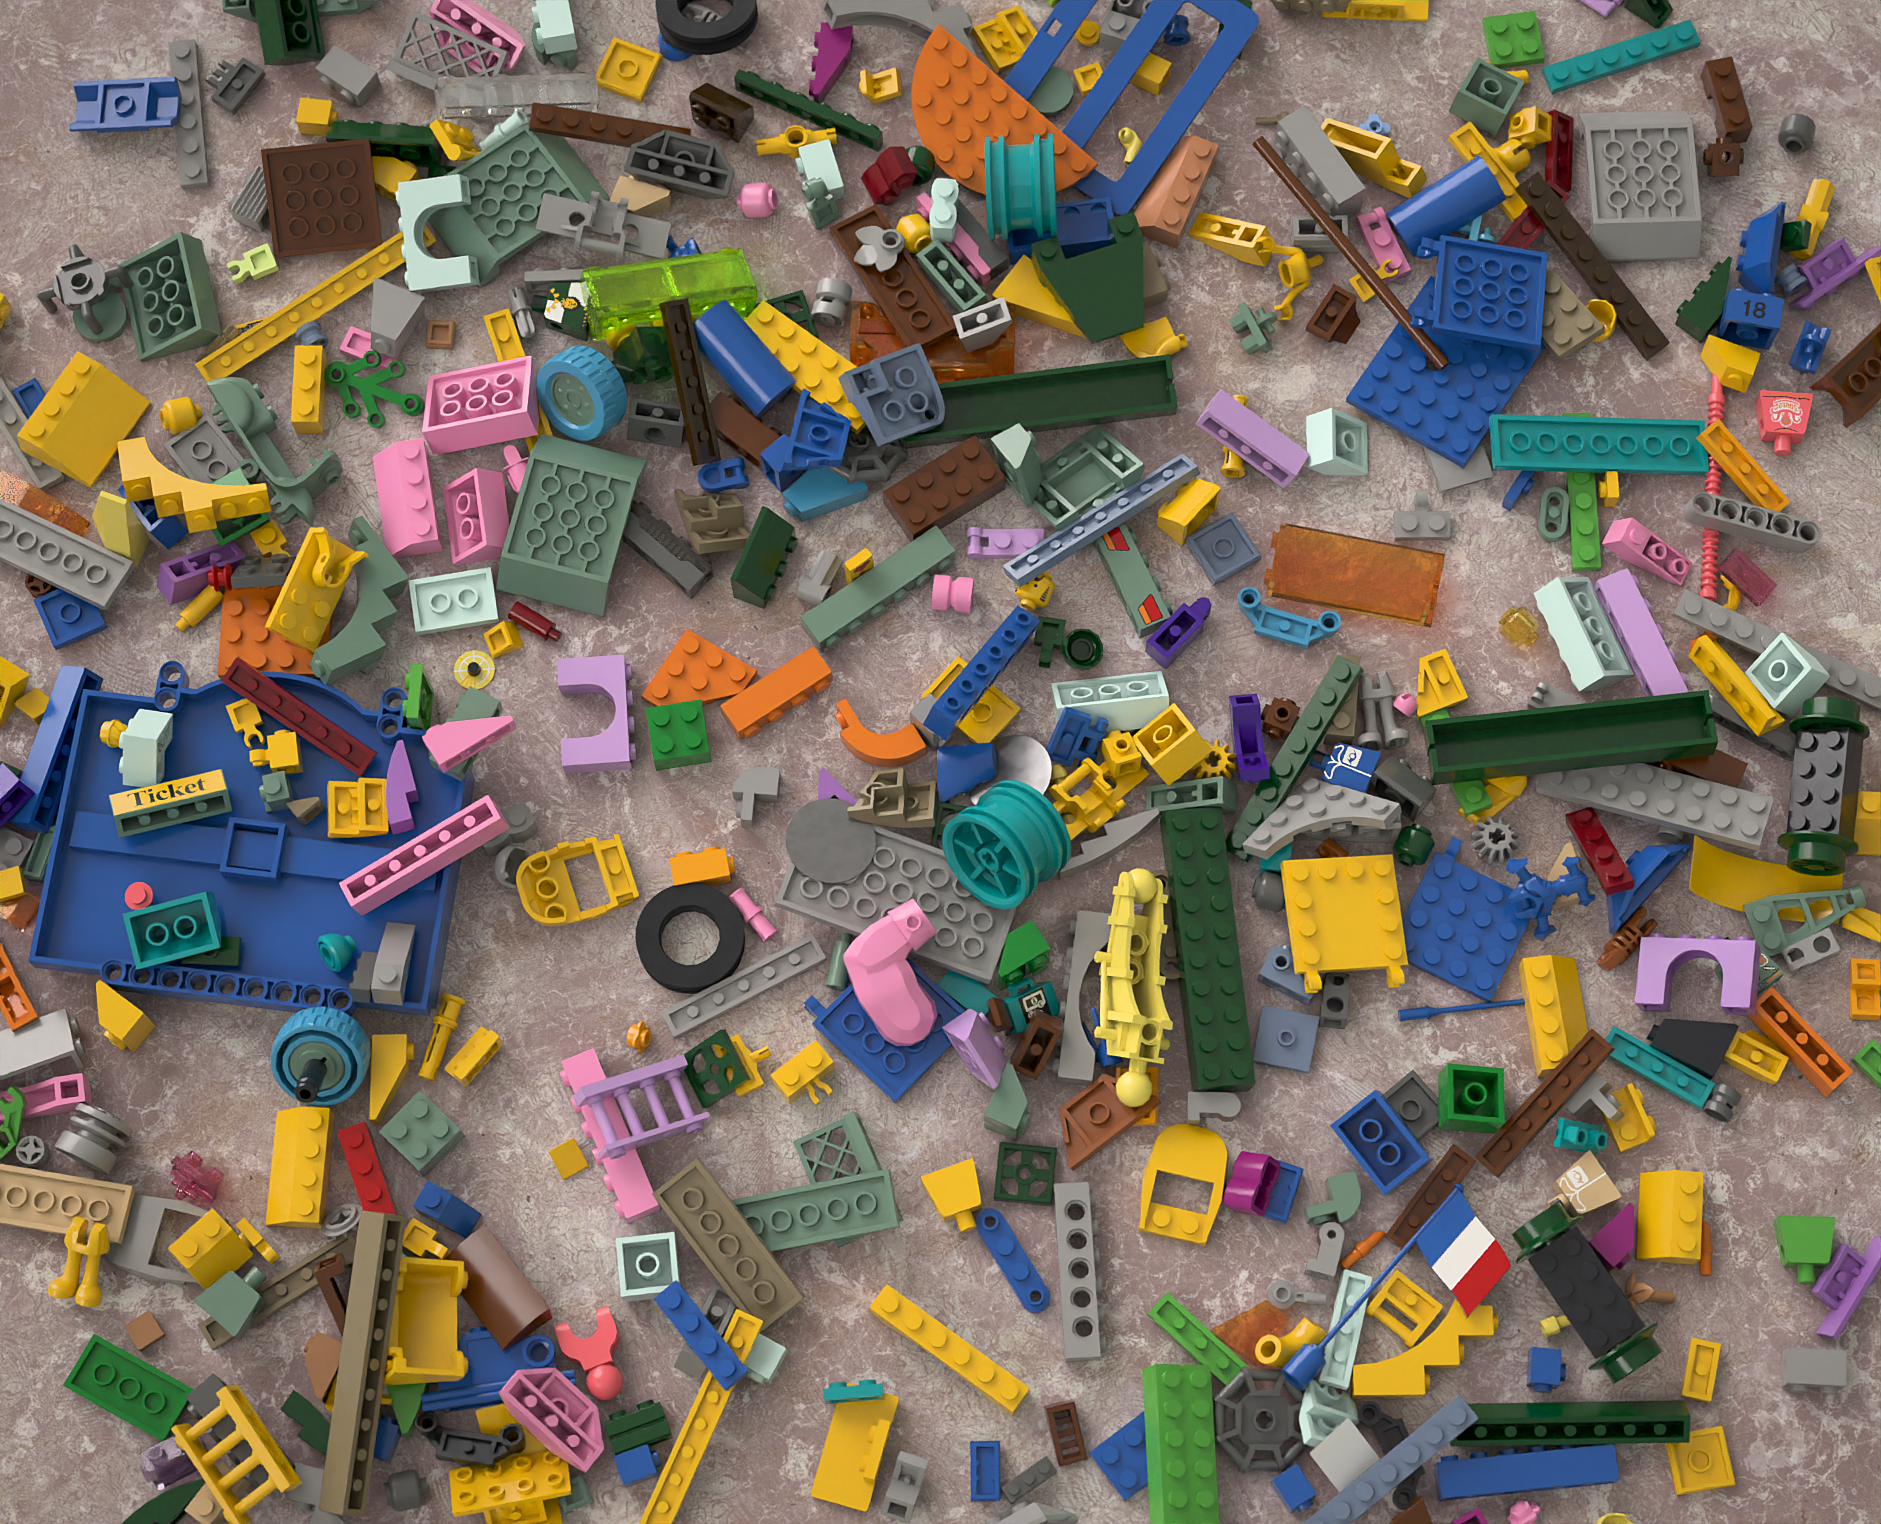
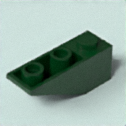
M1730 256L1723 263L1718 261L1709 272L1711 277L1708 281L1704 282L1702 280L1692 292L1695 296L1690 301L1685 299L1676 311L1679 315L1675 325L1699 343H1702L1714 329L1722 315L1732 262Z

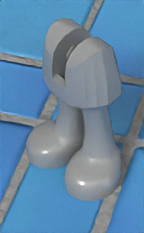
M1387 671L1377 672V689H1373L1369 673L1362 674L1359 678L1357 703L1363 706L1365 732L1357 739L1358 747L1374 751L1382 748V738L1377 726L1376 705L1380 707L1385 749L1399 748L1410 742L1409 732L1404 729H1398L1395 723L1392 701L1397 695Z

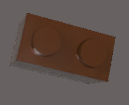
M1035 1009L1010 1057V1063L1015 1071L1037 1081L1062 1033L1061 1020Z

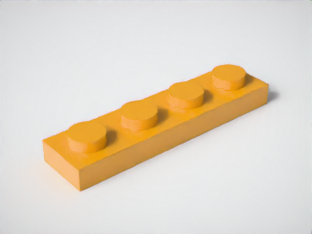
M1719 419L1714 421L1696 437L1755 506L1780 512L1791 502Z

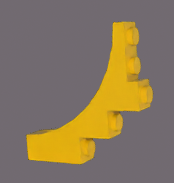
M145 437L117 442L122 481L128 502L154 498L158 518L185 513L189 533L216 529V521L271 511L266 483L244 486H222L201 483L184 478L159 463L149 451Z
M1455 1297L1445 1319L1419 1345L1397 1357L1384 1361L1353 1365L1351 1373V1398L1422 1399L1425 1396V1391L1430 1390L1429 1373H1424V1369H1457L1460 1361H1464V1344L1459 1343V1340H1490L1494 1335V1331H1498V1315L1493 1314V1306H1481L1480 1303L1466 1319L1464 1311Z

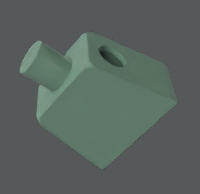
M255 1266L243 1279L231 1270L200 1294L194 1302L236 1339L241 1341L265 1304L266 1300L256 1290L267 1277Z

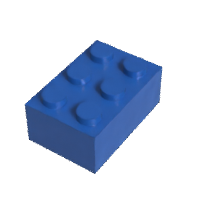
M1374 1090L1330 1125L1384 1195H1390L1434 1160L1379 1090Z

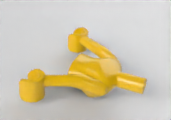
M1270 236L1257 237L1256 242H1263V249L1258 251L1259 253L1273 252L1280 255H1291L1288 259L1278 263V270L1283 285L1287 288L1294 287L1281 305L1274 306V310H1281V317L1277 318V321L1290 320L1293 316V308L1290 304L1298 294L1310 285L1311 269L1323 264V257L1318 254L1307 259L1301 248L1275 245L1274 239Z

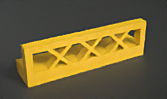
M1707 635L1697 639L1688 656L1754 733L1760 736L1781 727L1785 719L1770 705L1717 641H1711Z

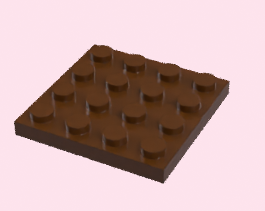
M369 138L261 149L274 258L376 248L383 244Z

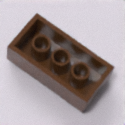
M973 435L884 490L883 503L907 538L912 542L934 526L941 530L1005 490V476L976 435Z

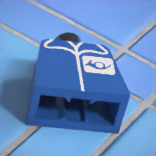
M1336 743L1331 756L1315 750L1309 765L1324 771L1322 781L1365 793L1381 753L1361 747Z

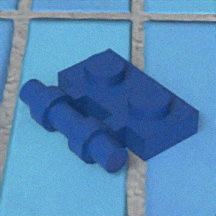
M1065 706L1046 747L1050 760L1071 767L1075 758L1080 759L1078 767L1082 765L1081 762L1085 758H1090L1095 762L1098 755L1097 748L1108 733L1106 729L1109 720L1099 717L1096 725L1091 726V714ZM1084 737L1090 738L1087 746L1080 747Z

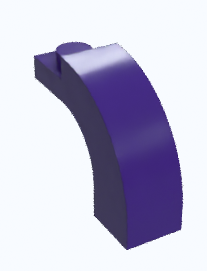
M1256 693L1229 696L1233 752L1236 755L1235 765L1238 780L1257 783L1263 779H1270L1269 766L1263 746L1261 706L1258 695Z

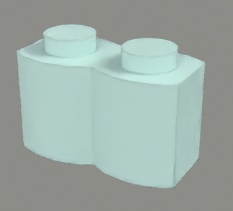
M936 178L932 185L930 236L933 242L938 239L940 242L952 243L956 236L958 184L956 179Z

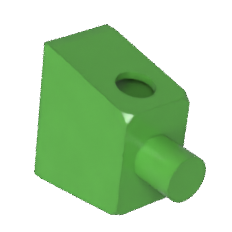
M1778 1216L1773 1221L1782 1266L1797 1268L1798 1284H1814L1815 1268H1824L1830 1262L1835 1217Z

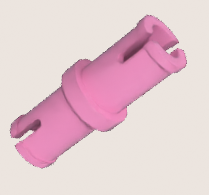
M742 887L729 896V899L743 915L742 920L745 924L752 926L763 942L768 941L778 932L762 913L763 909L761 906H756Z

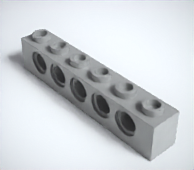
M1089 1182L1054 1184L1053 1192L1065 1363L1100 1361L1101 1353H1106L1105 1335H1099V1323H1104L1103 1305L1097 1306V1294H1102L1101 1276L1095 1277V1265H1100L1099 1247L1093 1248V1236H1098L1097 1218L1091 1219V1207H1096L1095 1190H1089ZM1071 1208H1080L1084 1213V1217L1080 1220H1072L1068 1216V1211ZM1075 1236H1080L1086 1241V1245L1082 1249H1074L1069 1241ZM1082 1265L1088 1270V1275L1081 1279L1076 1278L1071 1272L1072 1268ZM1078 1294H1084L1089 1298L1090 1304L1087 1307L1080 1308L1075 1305L1074 1297ZM1086 1323L1091 1327L1092 1333L1087 1337H1081L1075 1331L1076 1326Z

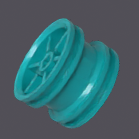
M1048 133V139H1040V134H1034V140L1031 144L1008 145L1005 142L1004 135L998 136V141H991V136H985V188L989 240H995V235L1001 234L1003 240H1008L1011 230L1034 229L1038 233V238H1044V233L1051 232L1052 237L1057 236L1053 133Z
M1016 780L1000 781L980 796L976 806L965 808L947 822L942 836L943 850L947 862L960 883L981 902L1004 910L1015 908L1034 893L1038 883L1048 881L1057 872L1062 870L1069 862L1072 850L1067 827L1052 803L1030 785Z

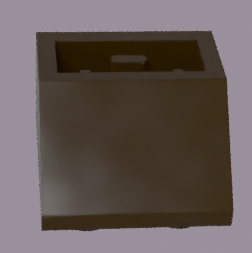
M709 83L701 85L691 91L689 95L692 119L699 127L703 129L710 128L725 140L740 142L754 119L753 105Z

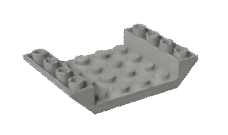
M1686 110L1579 113L1580 140H1584L1592 226L1589 238L1608 262L1699 259L1702 217L1693 122Z

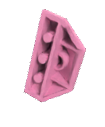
M435 0L429 11L432 19L509 52L502 72L515 68L526 47V44L515 29L471 0ZM448 31L437 34L442 47L453 43ZM456 35L457 40L463 39ZM468 41L459 45L464 58L477 53L473 42ZM479 46L481 51L486 49L482 46ZM455 47L447 50L448 53L459 59ZM492 51L483 55L488 69L497 65L500 54ZM479 58L466 62L467 66L477 73L483 71Z
M556 1368L517 1370L499 1392L509 1413L553 1454L579 1470L586 1472L604 1450L598 1407Z

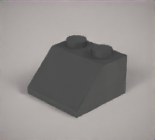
M1392 756L1376 769L1369 786V790L1378 797L1399 803L1402 811L1401 814L1412 822L1422 813L1437 790L1434 785H1431L1429 778L1424 775L1418 776L1411 770V766L1406 761L1400 758L1395 759Z

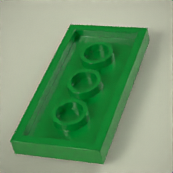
M93 1334L63 1384L64 1387L166 1443L172 1433L171 1428L178 1423L189 1404L186 1396L194 1390L96 1334Z

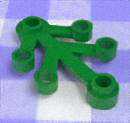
M367 351L363 358L348 365L336 361L327 366L324 375L325 380L329 386L338 389L344 403L343 413L349 418H357L361 413V407L354 402L349 386L359 390L369 414L367 422L374 428H381L386 421L385 416L379 411L374 396L401 406L402 411L412 417L419 416L424 411L425 404L420 396L412 393L404 396L378 385L391 378L404 376L406 367L398 360L390 362L388 368L363 379L354 376V374L368 367L376 368L381 364V356L375 351ZM371 355L376 356V361L373 364L368 362V358ZM399 364L401 370L399 373L394 374L393 367ZM340 370L342 373L341 377L334 379V372ZM413 399L415 406L412 409H408L407 403ZM351 405L356 407V411L353 414L348 413V408ZM375 415L380 416L378 424H373L372 422Z

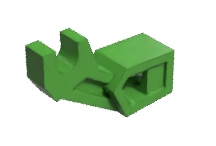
M12 1085L7 1090L13 1097L12 1102L7 1101L3 1096L0 1098V1110L5 1117L4 1123L0 1126V1135L6 1132L10 1141L7 1145L0 1139V1160L21 1140L20 1135L27 1101L25 1094L15 1085Z

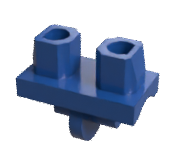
M1806 320L1789 365L1794 370L1814 375L1832 329L1819 327Z

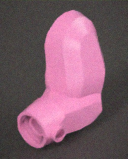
M913 898L888 911V916L870 925L851 943L843 954V961L859 1003L872 1019L883 1039L895 1046H912L923 1041L932 1032L938 1015L935 1001L917 982L915 973L906 960L913 949L916 952L937 933Z

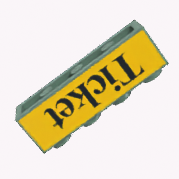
M222 769L109 795L119 838L232 811Z

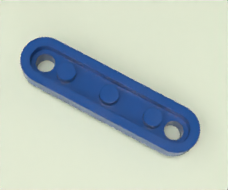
M993 1208L982 1210L977 1215L975 1222L978 1234L1023 1308L1034 1314L1043 1312L1050 1302V1293L1003 1215ZM987 1218H993L996 1224L993 1227H987L984 1222ZM1032 1293H1039L1041 1299L1038 1302H1033L1030 1299Z

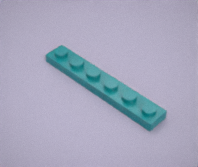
M1690 19L1542 68V74L1552 95L1697 48L1701 41Z

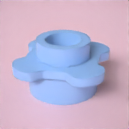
M1370 114L1368 120L1358 127L1382 136L1390 132V125L1383 123L1377 114Z

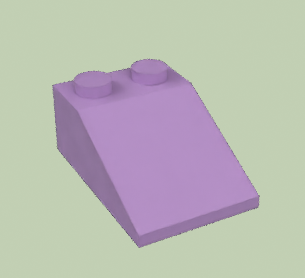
M968 1009L944 1025L942 1029L970 1074L994 1089L999 1085L1007 1061L1002 1053L1005 1047L996 1035L992 1037L987 1028L991 1025L982 1012L977 1013L972 1009Z

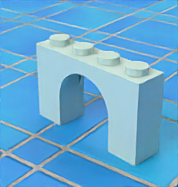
M457 174L398 183L399 190L396 191V200L401 208L399 228L404 236L402 255L407 264L405 283L409 287V291L424 293L480 285L477 258L460 256L436 259L428 252L423 241L425 223L434 212L442 208L471 204L468 177Z

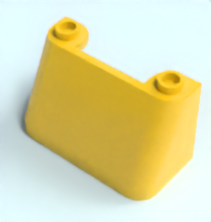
M401 1257L383 1385L459 1381L466 1375L468 1359L464 1357L462 1351H457V1296L461 1293L462 1289H466L468 1283V1273L464 1271V1261Z

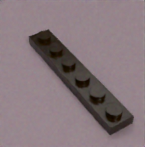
M688 298L659 303L692 464L697 466L722 461Z

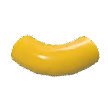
M1304 1317L1294 1330L1286 1336L1278 1338L1274 1335H1266L1262 1337L1256 1345V1357L1260 1362L1268 1366L1284 1367L1303 1344L1311 1345L1313 1343L1318 1346L1328 1334L1314 1321Z

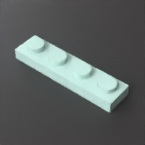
M1346 1269L1342 1271L1328 1334L1370 1287L1372 1277ZM1368 1298L1325 1346L1324 1353L1326 1356L1324 1359L1326 1360V1365L1319 1372L1318 1383L1347 1390Z

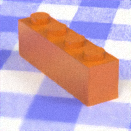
M812 646L720 705L721 713L739 740L745 737L751 738L758 734L761 730L760 727L766 723H775L784 716V712L791 707L798 708L808 700V696L815 692L821 693L831 685L830 682L833 681L832 671L815 647Z
M1773 987L1757 999L1756 1015L1747 1016L1785 1056L1789 1057V1060L1825 1097L1832 1093L1854 1072Z

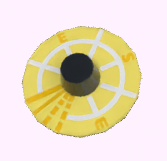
M472 650L465 652L458 658L454 666L455 679L466 689H469L470 686L475 689L484 688L491 682L495 674L493 660L482 651Z

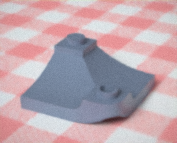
M920 343L873 359L868 364L848 370L838 377L848 402L852 403L862 416L878 448L913 434L931 430L944 420L945 405L943 397ZM925 412L931 415V420L925 417Z

